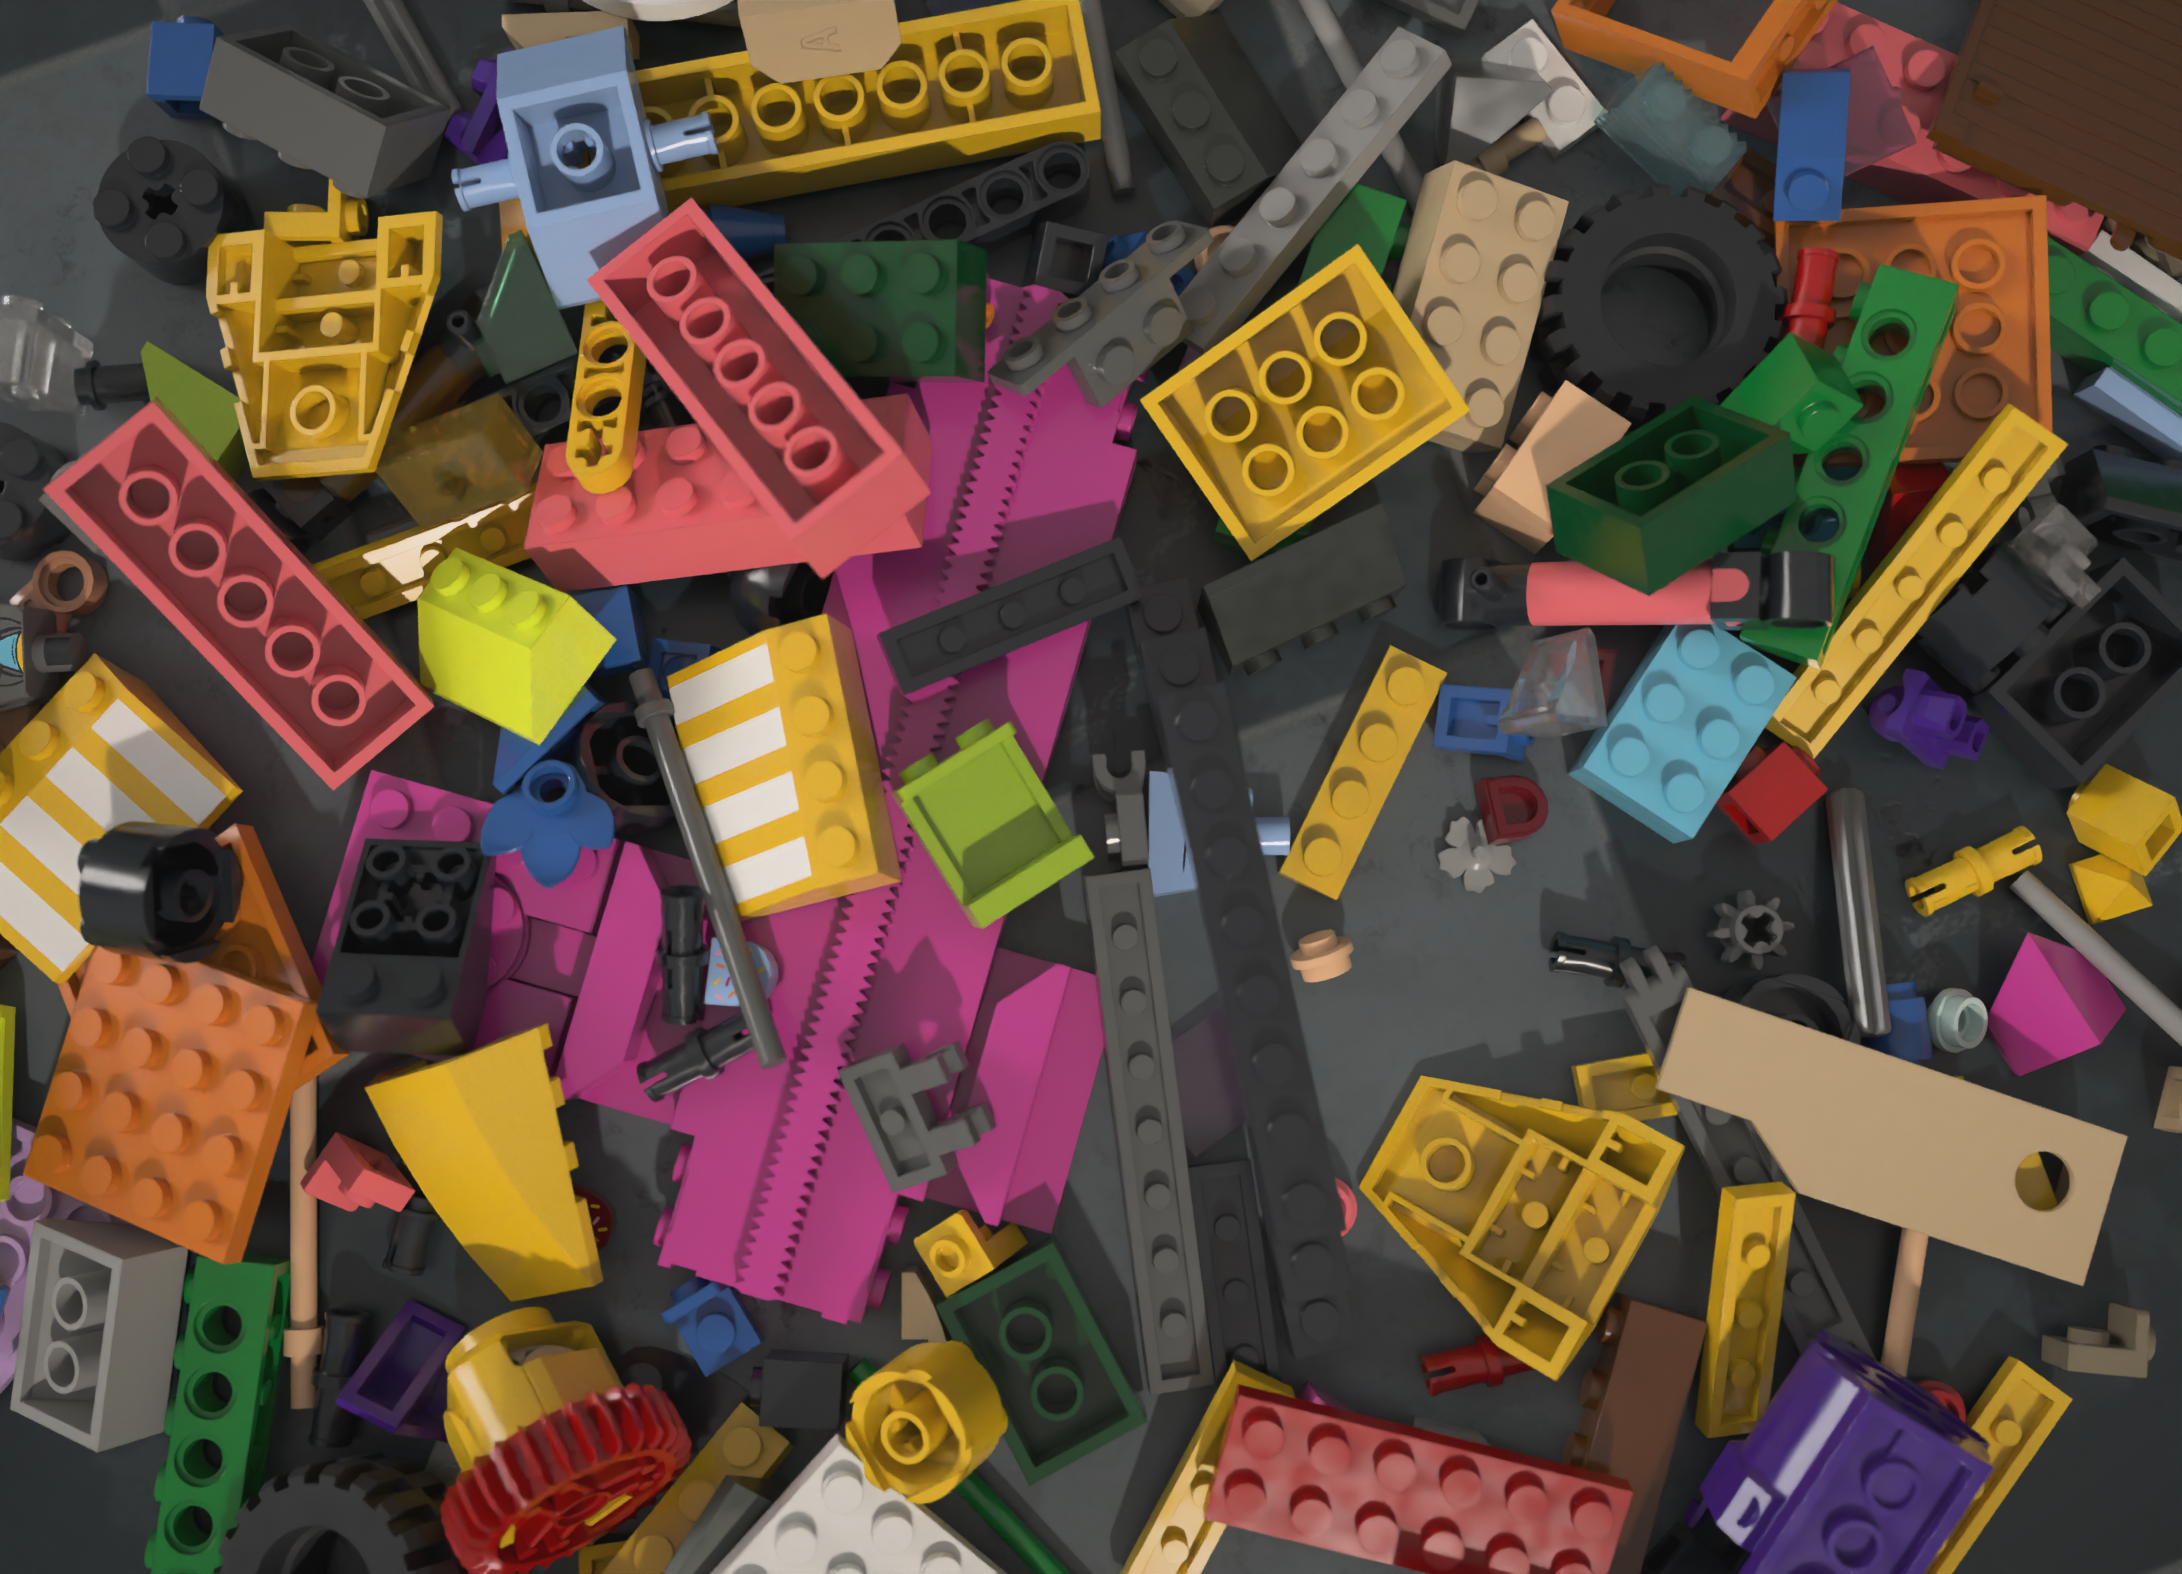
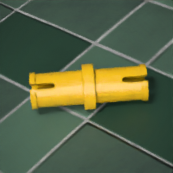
M2019 826L2014 828L2012 832L1982 847L1974 849L1971 846H1967L1954 852L1952 861L1917 877L1907 879L1905 881V889L1908 897L1920 894L1931 888L1935 889L1933 894L1912 903L1918 913L1927 917L1932 915L1934 911L1971 893L1977 897L1982 896L1994 889V882L2031 865L2035 866L2041 863L2043 857L2039 845H2036L2014 855L2012 853L2013 849L2036 839L2029 829Z

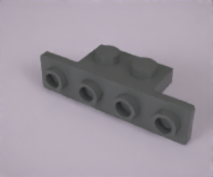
M1178 220L1168 221L1153 228L1146 236V242L1125 259L1113 262L1103 269L1099 275V280L1077 298L1060 304L1053 311L1051 319L1031 336L1011 344L1005 350L1003 359L988 370V375L993 384L1025 396L1067 364L1086 403L1103 408L1194 332L1169 278L1212 244L1213 238L1209 229Z

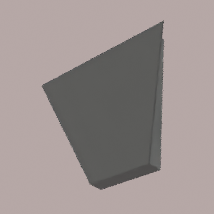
M1448 55L1452 66L1435 86L1436 157L1442 165L1453 160L1468 165L1554 91L1533 69Z

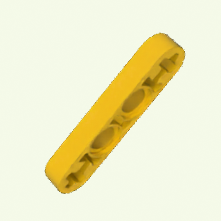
M603 300L585 304L566 447V463L582 487L596 494L615 491L623 486L632 474L646 366L645 354L620 322L616 320ZM618 344L628 346L625 354L615 362L608 364L598 362L600 355L609 347ZM611 396L622 398L620 405L610 414L605 416L592 415L593 408L604 398ZM598 439H602V442L606 447L607 451L609 452V454L601 456L602 445L600 444Z

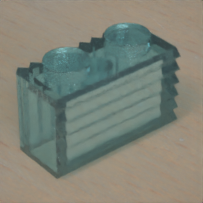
M1655 63L1626 81L1594 120V123L1658 184H1669L1671 195L1680 196L1687 186L1706 191V194H1710L1747 150L1746 141L1738 142L1737 133H1729L1728 124L1719 123V115H1710V106L1701 107V98H1692V89H1683V80L1674 81V71L1665 72V63Z

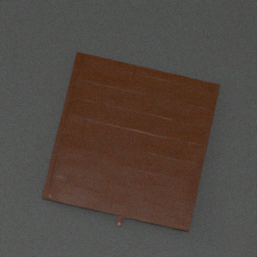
M1978 0L1926 137L1934 141L1932 149L2033 195H2046L2047 201L2058 206H2068L2075 202L2115 220L2116 223L2110 244L2117 251L2127 250L2133 243L2136 231L2145 234V240L2149 247L2182 262V0Z

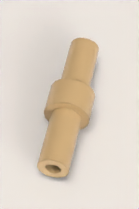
M1531 118L1496 140L1468 165L1499 176L1508 170L1509 161L1546 139V133L1538 119Z

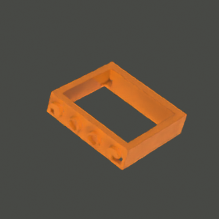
M1558 0L1551 9L1565 49L1756 119L1782 82L1783 69H1791L1838 0H1774L1732 62L1605 17L1616 0Z

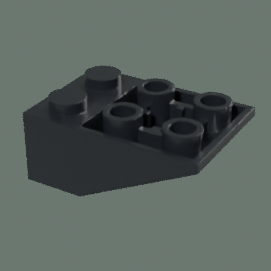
M365 839L316 1009V1014L338 1046L346 1051L449 1056H461L474 1050L487 997L496 855H484L481 851L480 842Z

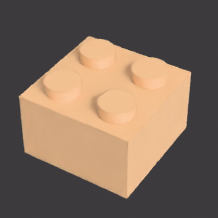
M1567 380L1553 397L1542 391L1508 438L1517 444L1518 447L1514 449L1506 443L1473 489L1483 496L1473 514L1535 555L1554 536L1546 485L1622 439L1631 423Z

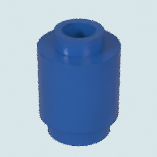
M1915 981L1886 984L1891 1019L1890 1033L1879 1038H1862L1863 1046L1921 1066L1920 1060L1934 1058L1925 997L1917 996Z

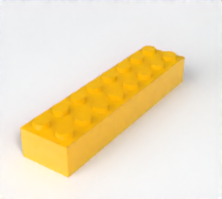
M1021 0L900 22L898 24L901 45L882 69L780 84L751 66L748 51L637 70L636 74L646 117L651 121L652 125L700 115L701 112L708 111L716 134L713 137L718 143L719 154H707L663 165V172L659 173L669 215L690 198L695 201L701 210H710V203L733 207L1032 152L1058 141L1076 144L1101 139V109L1080 1ZM589 151L590 160L592 163L595 159V155L592 151Z

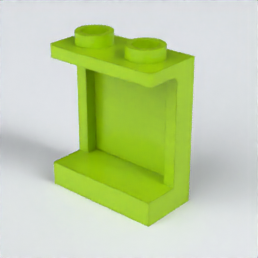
M989 718L954 738L960 750L939 763L933 753H930L900 771L898 774L904 784L890 792L972 927L981 929L1095 858L1081 835H1073L1016 742L1013 735L1017 731L1011 721L994 728Z

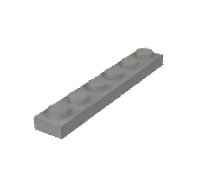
M1399 26L1178 297L1194 329V332L1182 341L1183 343L1203 355L1237 331L1450 69L1452 63L1445 49Z

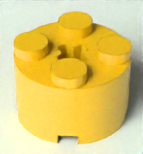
M954 1340L946 1343L928 1342L910 1347L859 1385L850 1402H854L852 1420L846 1423V1440L848 1448L863 1462L864 1477L873 1486L882 1492L891 1488L909 1497L904 1500L906 1502L916 1504L928 1503L945 1496L990 1456L997 1446L1000 1436L1006 1431L1008 1416L1002 1407L1000 1396L993 1380L984 1367L974 1358L973 1352L967 1345Z

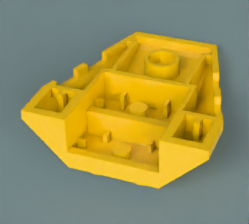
M430 211L378 217V234L376 239L293 247L265 229L217 234L212 244L208 247L206 299L210 314L218 318L225 348L221 349L220 353L224 368L231 371L234 377L240 401L235 403L234 407L254 479L267 481L371 473L376 471L441 278L443 215L439 212Z
M1421 1075L1358 1188L1406 1243L1418 1253L1438 1276L1440 1282L1459 1300L1496 1346L1554 1381H1558L1597 1326L1654 1222L1685 1146L1625 1113L1604 1109L1603 1111L1565 1104L1561 1101L1532 1098L1502 1092L1497 1089Z

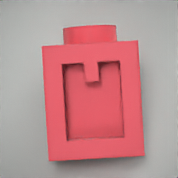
M338 1132L333 1135L300 1182L306 1194L350 1212L355 1211L359 1205L365 1208H372L375 1202L401 1212L415 1192L414 1188L387 1154Z

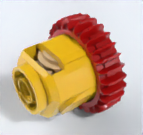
M521 1308L493 1318L474 1329L460 1340L447 1356L445 1368L449 1374L447 1410L443 1415L444 1426L449 1445L462 1472L457 1477V1484L449 1487L445 1495L446 1499L440 1508L442 1513L441 1520L446 1529L445 1534L456 1557H459L462 1566L468 1570L469 1574H513L516 1571L519 1574H527L538 1565L547 1568L554 1560L566 1556L570 1559L574 1551L588 1544L593 1547L594 1542L607 1533L616 1534L615 1528L627 1520L637 1519V1512L642 1508L654 1505L657 1499L656 1495L671 1488L672 1480L682 1475L684 1465L690 1459L692 1443L673 1402L669 1400L664 1391L657 1390L653 1385L645 1384L641 1387L640 1384L631 1383L624 1388L595 1330L588 1323L580 1321L555 1323L551 1313L545 1308Z

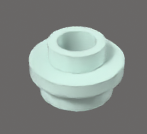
M1944 989L1936 996L1927 1011L1931 1040L1942 1051L1958 1053L1966 1048H1974L1983 1040L1988 1026L1986 1007L1980 999L1973 997L1964 989Z

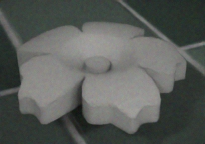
M1460 817L1457 821L1450 822L1449 832L1444 840L1446 844L1454 848L1445 849L1437 854L1440 870L1447 872L1451 878H1457L1463 874L1464 890L1474 891L1478 894L1482 893L1486 886L1494 883L1492 873L1508 876L1511 874L1512 867L1516 865L1515 859L1511 856L1510 846L1488 845L1482 819L1477 821L1475 828L1465 817Z

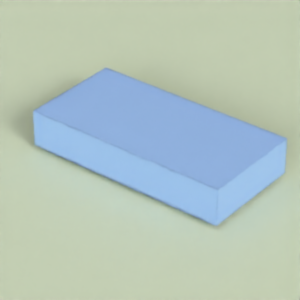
M2106 367L2085 377L2071 395L2162 460L2182 461V416L2114 368Z

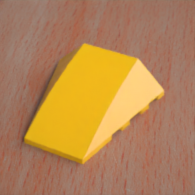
M548 1023L505 1035L465 1055L427 1065L424 1059L387 1070L376 1075L364 1087L392 1143L430 1204L466 1252L511 1302L593 1287L604 1281L586 1198L574 1195L569 1171L579 1166L574 1142L562 1140L556 1108L565 1104L560 1077L548 1076L543 1050L553 1046Z

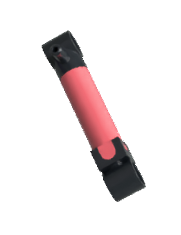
M1784 551L1769 554L1765 558L1762 552H1718L1713 556V559L1703 561L1651 596L1643 594L1579 562L1502 563L1485 558H1452L1441 562L1438 626L1444 629L1473 632L1498 630L1502 626L1716 624L1721 630H1768V626L1784 629L1826 628L1833 624L1835 556L1814 551Z

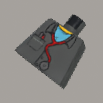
M0 603V713L47 703L59 691V672L78 671L87 662L88 648L82 634L78 632L57 633L56 616L53 610Z

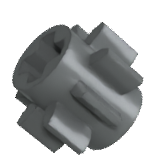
M1752 890L1738 891V908H1734L1726 903L1715 904L1713 908L1722 918L1719 921L1718 929H1713L1706 934L1708 938L1719 939L1726 948L1721 955L1720 961L1732 963L1741 955H1745V963L1749 970H1762L1764 964L1763 953L1774 957H1785L1788 954L1786 949L1779 943L1782 940L1783 931L1793 929L1794 923L1782 922L1780 916L1775 912L1779 907V898H1768L1760 905H1755V896ZM1755 918L1757 922L1753 927V931L1759 939L1758 941L1745 942L1743 939L1748 930L1741 924V921Z

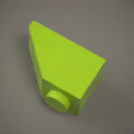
M147 341L141 350V356L150 400L152 401L158 397L236 482L249 463L234 407L235 403L240 402L239 397Z

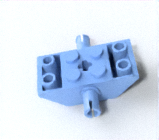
M623 25L497 54V104L509 150L508 159L464 169H452L451 174L452 182L460 185V188H455L454 190L464 212L480 206L515 198L520 199L527 231L555 305L560 310L602 300L588 283L587 279L669 215L659 173L663 172V165L707 154H719L717 140L713 137L716 134L708 111L701 112L700 115L652 125L651 121L647 119L627 32ZM592 151L595 155L593 162L586 168L578 169L577 167L583 164L582 153Z

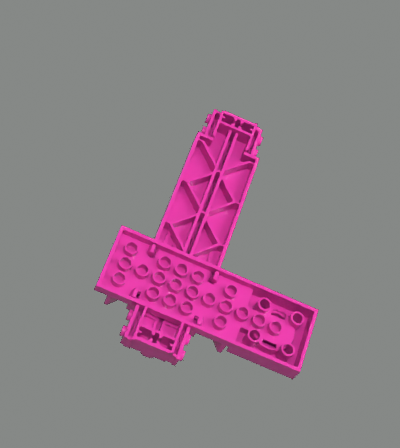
M988 273L986 274V302L994 306L995 314L991 325L985 332V382H911L916 384L915 389L890 383L886 396L908 393L933 442L928 485L932 493L927 496L922 548L851 556L834 570L822 614L827 613L852 630L902 881L740 922L746 941L763 945L773 954L778 964L779 978L776 988L767 999L787 1061L774 1068L761 1069L756 1051L754 1050L724 1065L725 1071L721 1075L711 1080L701 1077L665 1096L659 1102L652 1101L646 1095L644 1089L667 1077V1074L662 1072L640 1084L636 1072V1067L639 1063L648 1061L684 1043L685 1035L698 1027L709 1030L742 1012L741 1007L704 1004V1019L702 1021L696 1020L694 1024L674 1025L666 1023L661 1019L663 996L661 967L655 962V949L661 944L662 933L660 891L663 888L668 889L670 886L677 885L699 887L691 860L613 838L610 848L595 850L582 847L579 862L572 874L558 885L546 889L538 884L530 875L522 860L521 851L496 855L487 997L474 1050L505 1035L548 1023L553 1046L543 1050L548 1076L560 1077L565 1101L579 1098L671 1125L670 1129L695 1136L693 1145L683 1144L675 1163L672 1180L681 1183L675 1208H664L656 1228L654 1245L662 1247L657 1265L667 1268L678 1265L697 1271L695 1276L736 1287L743 1294L767 1301L777 1299L822 1312V1318L846 1325L849 1321L861 1323L868 1315L869 1307L881 1310L892 1272L881 1268L887 1244L899 1246L910 1210L909 1207L899 1205L901 1195L920 1201L928 1198L981 1214L985 1223L998 1226L1000 1221L1004 1220L1046 1233H1052L1104 1047L1095 974L999 948L1008 913L983 929L972 927L890 793L904 784L898 774L900 771L930 753H933L938 763L960 750L954 738L989 718L994 728L1011 721L1017 731L1013 735L1016 742L1045 787L1092 620L902 697L876 635L1115 539L1136 467L1137 450L1116 444L1117 439L1128 442L1134 426L1138 405L1128 403L1133 383L1103 408L1086 403L1067 364L1025 396L993 384L988 375V370L1003 359L1005 350L1014 342L1031 336L1051 319L1053 311L1060 304L1069 299L1060 291L1035 284L1022 288L989 279ZM1150 368L1136 380L1146 382ZM371 770L312 960V966L322 988L365 839L480 842L485 819L494 804ZM703 898V943L709 947L710 959L712 938L717 937ZM709 962L703 966L704 1003ZM748 1028L742 1031L744 1035L749 1034ZM959 1041L969 1066L961 1071L952 1073L953 1079L948 1083L925 1089L939 1122L969 1107L987 1102L997 1126L989 1132L980 1134L981 1140L976 1145L953 1151L958 1165L947 1175L892 1193L838 1071L851 1062L904 1043L913 1061L940 1047ZM410 1054L435 1062H441L454 1057H458L449 1055Z

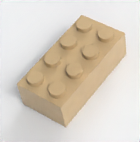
M1456 160L1424 175L1392 294L1471 410L1430 438L1429 441L1465 453L1474 454L1502 448L1547 284L1544 279L1549 262L1553 261L1569 201Z

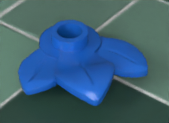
M546 760L537 763L529 769L521 783L520 791L501 798L494 803L487 814L480 838L481 851L487 856L521 851L522 860L530 875L538 884L548 889L563 882L572 874L579 862L582 847L595 850L611 847L615 832V819L606 801L586 791V787L573 765L563 761ZM555 788L566 789L564 796L559 800L550 803L545 802V797L550 790Z

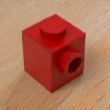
M1781 742L1763 750L1759 744H1755L1716 804L1752 844L1756 845L1773 841L1820 798L1828 788L1817 777L1820 774V769L1816 762L1797 746L1790 748L1785 742Z

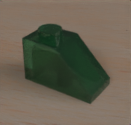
M522 230L509 234L477 320L483 337L473 341L489 377L501 373L506 384L515 383L579 355L578 348L560 310L556 306L549 286Z

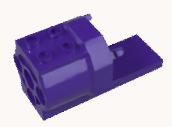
M1821 1329L1817 1337L1810 1340L1747 1439H1735L1728 1442L1699 1487L1704 1500H1693L1684 1513L1683 1522L1692 1530L1700 1529L1711 1513L1716 1524L1740 1547L1752 1553L1739 1574H1924L1994 1469L1989 1462L1990 1455L1987 1451L1990 1444L1982 1435L1946 1408L1935 1394Z

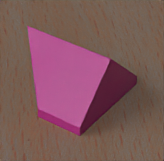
M2028 932L1988 1014L1986 1032L2014 1075L2022 1076L2100 1045L2123 1015L2126 1007L2105 975L2080 952L2069 946Z

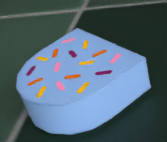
M712 938L704 1004L740 1007L717 938ZM747 941L766 999H768L774 992L779 978L778 964L773 954L763 945Z

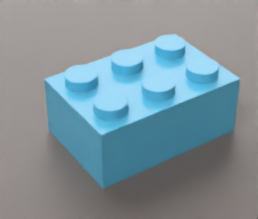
M1716 624L1664 625L1568 772V775L1673 844L1693 839L1797 677L1730 633L1721 630Z

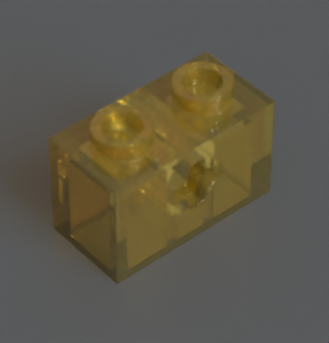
M498 393L396 432L375 471L419 526L424 529L446 520L454 523L462 521L477 509L499 501L501 504H509L518 500L531 488L533 483L532 477L541 460L543 451Z

